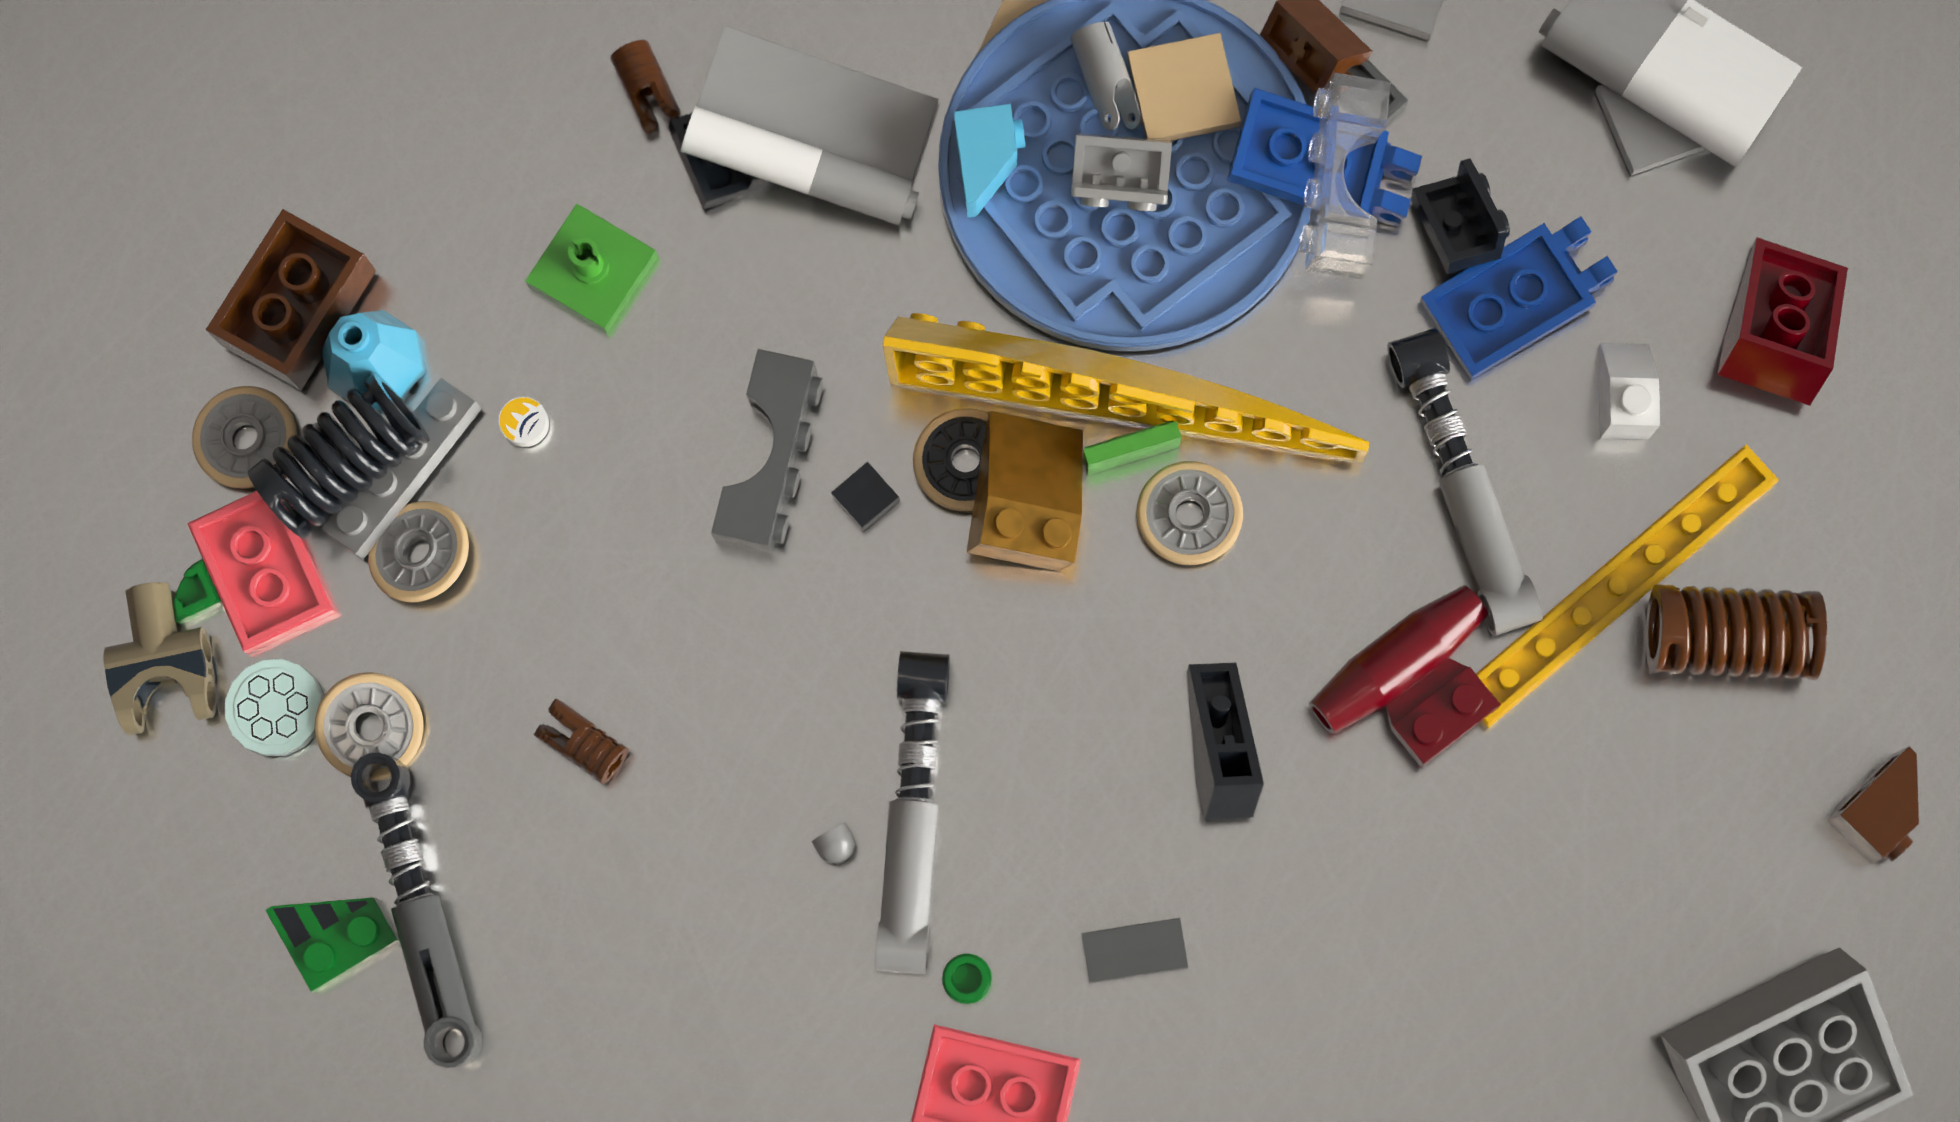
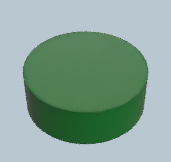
M965 953L953 957L946 964L942 973V984L945 992L952 1000L960 1004L970 1005L981 1001L989 993L992 985V974L988 964L982 958L974 954Z

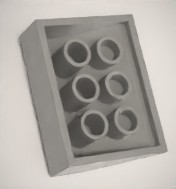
M1840 947L1661 1035L1676 1076L1700 1122H1861L1913 1096L1868 970Z

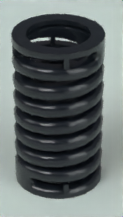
M372 372L364 379L363 383L368 391L363 395L357 389L349 390L346 395L348 401L365 420L376 438L366 429L345 402L341 400L335 401L331 407L335 417L358 442L362 450L354 444L349 435L331 414L321 412L317 416V423L326 436L316 425L306 424L302 428V434L306 441L298 435H292L287 441L290 451L284 447H277L273 450L272 454L276 462L274 465L269 460L262 459L248 470L249 478L262 499L275 515L302 539L310 535V524L321 526L326 523L327 512L330 514L340 512L343 509L344 502H351L357 498L358 490H368L372 486L373 478H383L387 474L388 467H397L401 464L402 456H411L421 445L430 441L424 427L407 404L376 372ZM375 402L378 403V405L384 412L385 416L387 417L389 423L372 406V404H374ZM331 442H332V443L339 449V451L345 456V458L347 459L348 463L340 456V454L337 452V450H336L335 447L331 444ZM320 458L331 468L334 475L328 471ZM305 469L318 482L320 487L311 480ZM283 473L302 492L303 496L283 477Z

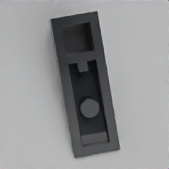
M1237 663L1189 664L1187 674L1195 771L1205 820L1253 817L1264 782Z

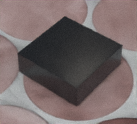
M868 461L831 492L832 497L862 531H865L900 501L899 496Z

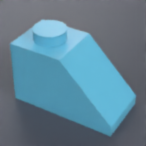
M1011 104L954 111V128L967 218L975 217L980 213L1017 166V149L1025 148L1022 119L1013 120Z

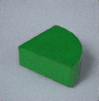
M200 559L183 574L184 578L177 589L176 597L173 599L175 620L180 625L223 606L203 559Z

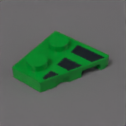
M374 897L271 906L265 910L309 990L313 993H317L400 943L395 928L379 900Z

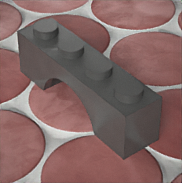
M762 349L757 350L746 395L750 406L761 413L771 424L774 435L773 447L767 462L757 474L744 482L723 486L711 531L716 543L773 555L775 543L783 544L789 523V515L783 514L787 496L795 497L800 479V469L794 468L798 450L806 452L811 436L812 424L806 422L809 406L818 405L822 392L823 378L817 377L818 373L814 361Z

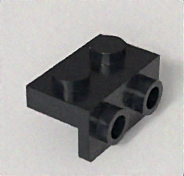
M1471 158L1460 161L1457 176L1413 188L1411 194V202L1447 274L1501 259L1505 240L1510 234L1506 214L1501 209L1497 210L1490 196L1489 182L1483 173H1478Z

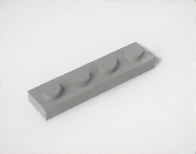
M440 378L413 412L427 432L430 441L421 445L411 456H402L401 464L397 467H388L387 474L383 478H373L372 486L368 490H358L357 498L351 502H344L343 509L338 513H334L322 527V530L364 560L389 525L408 504L482 408L476 401Z

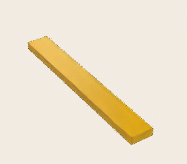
M1747 444L1542 617V621L1532 625L1476 673L1501 704L1495 712L1480 722L1485 730L1497 722L1652 590L1654 585L1659 584L1779 481Z

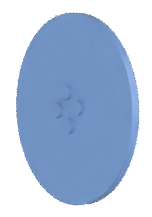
M1048 0L1031 8L1000 30L976 55L958 83L944 118L938 161L940 194L950 232L964 261L988 292L1014 315L1045 333L1081 346L1114 351L1156 350L1181 345L1204 337L1228 325L1260 301L1281 278L1304 238L1313 208L1226 180L1248 100L1254 88L1306 104L1292 73L1278 57L1275 50L1256 31L1238 17L1206 0ZM1097 22H1109L1111 24L1132 85L1133 82L1127 60L1128 51L1216 33L1221 34L1241 118V125L1232 129L1172 141L1167 204H1157L1156 211L1132 210L1128 208V201L1109 200L1108 207L1085 206L1080 204V197L1071 196L1076 133L1146 139L1142 121L1138 128L1134 130L1128 129L1123 122L1119 109L1120 120L1118 126L1113 130H1107L1103 127L1070 39L1073 33L1087 25ZM1011 104L1013 120L1022 119L1025 148L1017 149V166L980 213L975 217L967 218L954 128V111ZM1110 114L1108 115V121H1109V122L1111 121V115H1110ZM1133 114V115H1132V121L1134 122V120H1135V115Z

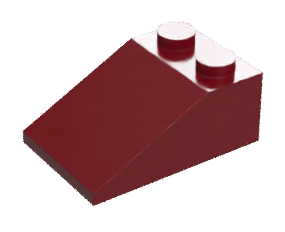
M1757 237L1750 252L1724 338L1718 375L1810 406L1834 367L1848 268Z

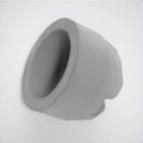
M846 822L811 841L818 855L826 862L832 864L845 862L852 855L855 847L853 834Z

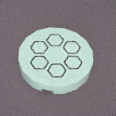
M284 659L262 660L245 668L232 682L225 699V719L232 736L246 749L265 756H288L305 748L315 737L316 712L324 695L318 681L302 666Z

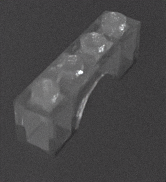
M1334 73L1325 88H1318L1313 115L1320 118L1319 133L1313 134L1309 148V162L1315 163L1314 179H1309L1304 195V207L1311 208L1309 225L1305 224L1303 226L1299 243V252L1306 254L1304 271L1362 279L1373 265L1377 218L1359 207L1351 197L1344 179V163L1346 156L1359 147L1374 144L1385 130L1391 85L1389 81Z

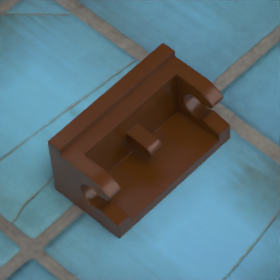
M1277 0L1260 33V36L1275 50L1278 57L1319 97L1326 96L1327 92L1345 87L1353 82L1355 77L1347 70L1354 65L1358 66L1366 62L1372 53V50L1320 0Z

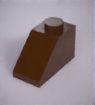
M1910 746L1896 752L1827 820L1870 863L1882 860L1885 857L1893 861L1913 843V840L1908 835L1919 825L1917 753Z

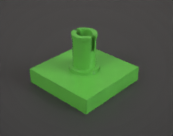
M576 203L525 282L531 289L603 332L608 333L657 259L658 254L655 249Z

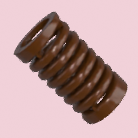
M1654 585L1652 588L1646 621V653L1651 673L1664 671L1671 672L1672 674H1681L1687 666L1689 672L1693 675L1702 674L1705 668H1707L1709 674L1714 676L1721 675L1724 669H1726L1730 676H1740L1745 669L1749 677H1759L1764 670L1768 678H1777L1782 673L1787 679H1796L1801 674V678L1817 680L1821 674L1827 645V613L1823 595L1819 591L1793 593L1790 590H1780L1775 593L1771 589H1763L1757 593L1749 588L1741 589L1737 592L1734 588H1723L1718 591L1714 587H1704L1699 590L1695 586H1686L1680 591V588L1674 585ZM1810 627L1812 628L1813 651L1811 658L1809 651Z

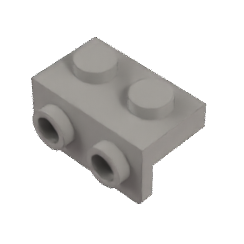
M1076 133L1071 196L1080 197V204L1085 206L1108 207L1109 200L1128 201V208L1132 210L1156 211L1157 204H1167L1172 141Z

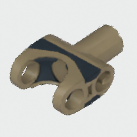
M144 583L125 590L133 642L105 647L103 653L108 691L123 731L127 735L138 734L144 731V715L147 714V704L150 697L159 687L167 684H179L183 688L185 696L190 699L193 713L198 721L213 718L217 707L216 670L210 639L204 627L177 632L169 583Z

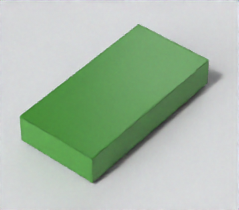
M1171 420L1086 446L1083 449V463L1087 476L1178 449L1180 447L1181 434L1177 422Z

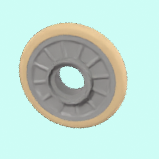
M254 386L234 387L219 393L202 408L193 427L192 447L199 466L211 479L232 488H253L254 485L249 478L248 470L262 459H267L274 465L276 462L272 453L277 447H284L290 451L287 441L292 435H297V427L291 410L276 394ZM244 425L255 427L257 438L254 444L246 449L235 448L232 442L234 432Z
M1183 461L1162 468L1146 482L1138 498L1136 515L1143 539L1156 554L1176 564L1199 565L1220 557L1233 545L1242 526L1243 507L1236 487L1223 472L1205 463ZM1189 500L1198 503L1204 513L1203 519L1196 525L1191 526L1181 523L1176 517L1175 512L1179 504Z
M430 501L407 504L369 552L368 563L373 580L385 594L404 602H420L438 596L455 582L465 566L469 549L466 528L460 517L445 505ZM418 541H428L429 550L425 558L419 562H409L408 552L411 546Z
M358 673L340 680L324 695L316 712L315 736L326 760L340 772L351 776L355 763L368 753L380 752L397 758L407 765L416 754L422 740L423 716L412 692L398 680L380 673ZM372 712L381 719L383 731L378 738L366 740L357 733L355 724L358 716L362 713ZM387 766L377 768L373 772L371 780L390 776L389 768Z

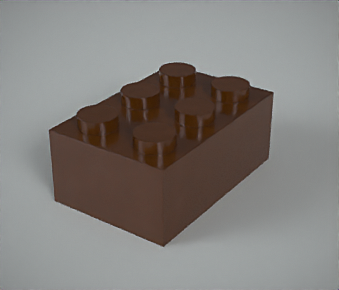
M282 209L205 330L221 346L297 389L302 390L323 356L322 348L329 332L340 317L349 315L375 274L376 269L362 252Z

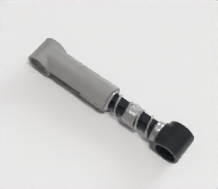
M1436 328L1389 342L1387 345L1388 356L1395 378L1402 388L1410 389L1413 399L1419 400L1421 407L1418 413L1426 418L1427 424L1424 426V429L1427 433V438L1429 439L1430 446L1435 447L1433 454L1440 456L1443 465L1440 473L1444 477L1439 480V484L1475 579L1478 597L1488 612L1485 623L1490 633L1496 636L1542 621V609L1537 592L1531 579L1523 572L1484 465L1472 462L1469 453L1473 449H1467L1464 437L1467 435L1466 429H1464L1462 419H1460L1461 416L1454 414L1458 410H1453L1447 395L1451 392V390L1445 389L1448 385L1446 374L1450 373V363L1440 333Z
M900 651L897 699L903 702V710L901 712L906 715L905 724L900 727L904 733V742L899 744L900 747L898 749L900 751L898 752L899 758L897 759L899 761L897 764L901 767L896 772L901 776L900 788L895 791V794L899 798L890 801L888 808L881 917L876 940L875 971L926 974L929 947L928 923L938 805L933 804V801L929 799L930 787L935 785L933 782H930L931 770L936 768L935 762L937 761L935 759L937 757V748L933 747V744L938 742L934 739L935 722L940 720L935 718V716L940 713L939 706L947 702L950 654Z

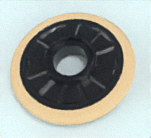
M968 408L945 412L933 419L919 435L913 452L914 473L924 493L940 506L954 511H973L988 419L987 412ZM961 448H971L979 455L980 461L978 466L970 472H961L952 464L954 453Z

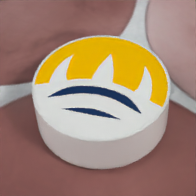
M517 397L507 402L502 408L499 415V427L510 443L519 447H530L538 444L546 436L549 429V418L543 406L535 399Z

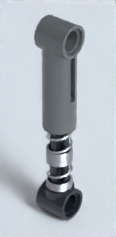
M380 752L368 753L361 757L353 766L351 784L356 794L364 800L366 809L370 811L371 820L378 823L380 835L377 841L384 845V849L380 852L384 861L383 864L386 868L385 871L392 874L388 881L389 884L396 888L398 896L394 902L396 907H393L391 912L425 1032L424 1051L428 1058L437 1066L444 1068L466 1066L474 1062L481 1052L483 1046L482 1033L472 1017L439 895L433 896L432 893L427 892L426 886L429 885L430 881L424 880L420 865L424 863L423 857H421V850H419V843H417L418 839H413L409 823L413 819L406 816V811L409 810L407 798L409 797L410 773L406 765L397 758ZM387 766L391 772L390 784L381 792H376L371 786V776L377 768ZM452 1028L458 1029L464 1037L463 1050L455 1057L450 1056L443 1047L444 1035Z

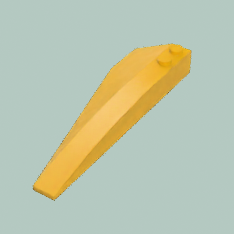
M913 313L910 315V318L898 316L883 340L882 346L889 382L893 385L1145 427H1152L1173 420L1177 422L1181 433L1363 463L1369 448L1368 441L1324 422L1217 383L1090 349L985 331V326L975 322L959 321L957 326L938 323V319L931 315Z

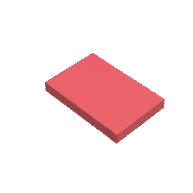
M257 491L187 523L242 650L246 654H250L336 613L304 539L293 533L275 515Z
M934 1024L911 1122H1066L1080 1059Z

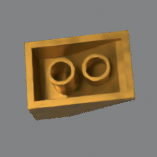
M995 411L988 413L966 553L1054 571H1061L1075 563L1082 519L1083 430Z

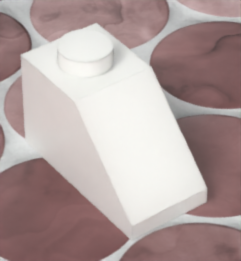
M1600 343V439L1649 440L1659 428V376L1649 344Z

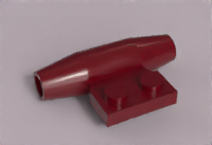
M1463 585L1411 612L1349 659L1309 702L1311 710L1321 724L1330 733L1334 734L1386 707L1391 731L1422 768L1501 706L1470 666L1467 667L1449 658L1488 616L1484 604L1469 587Z

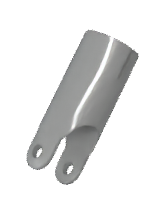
M1097 22L1077 30L1071 35L1070 39L1103 127L1107 130H1113L1118 126L1120 120L1119 109L1125 126L1132 130L1138 128L1142 121L1141 111L1111 24L1109 22ZM1109 114L1111 115V121H1110V122L1108 121V115H1109ZM1133 114L1135 115V120H1134V122L1132 121V115H1133Z

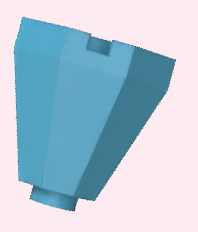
M385 310L340 317L329 332L322 348L328 388L347 401L346 395L351 389L359 390L362 395L368 391L364 386V379L372 372H376L405 402L411 394L409 391L415 382L419 383L426 373L419 334L416 330ZM377 402L372 404L376 410L381 409Z

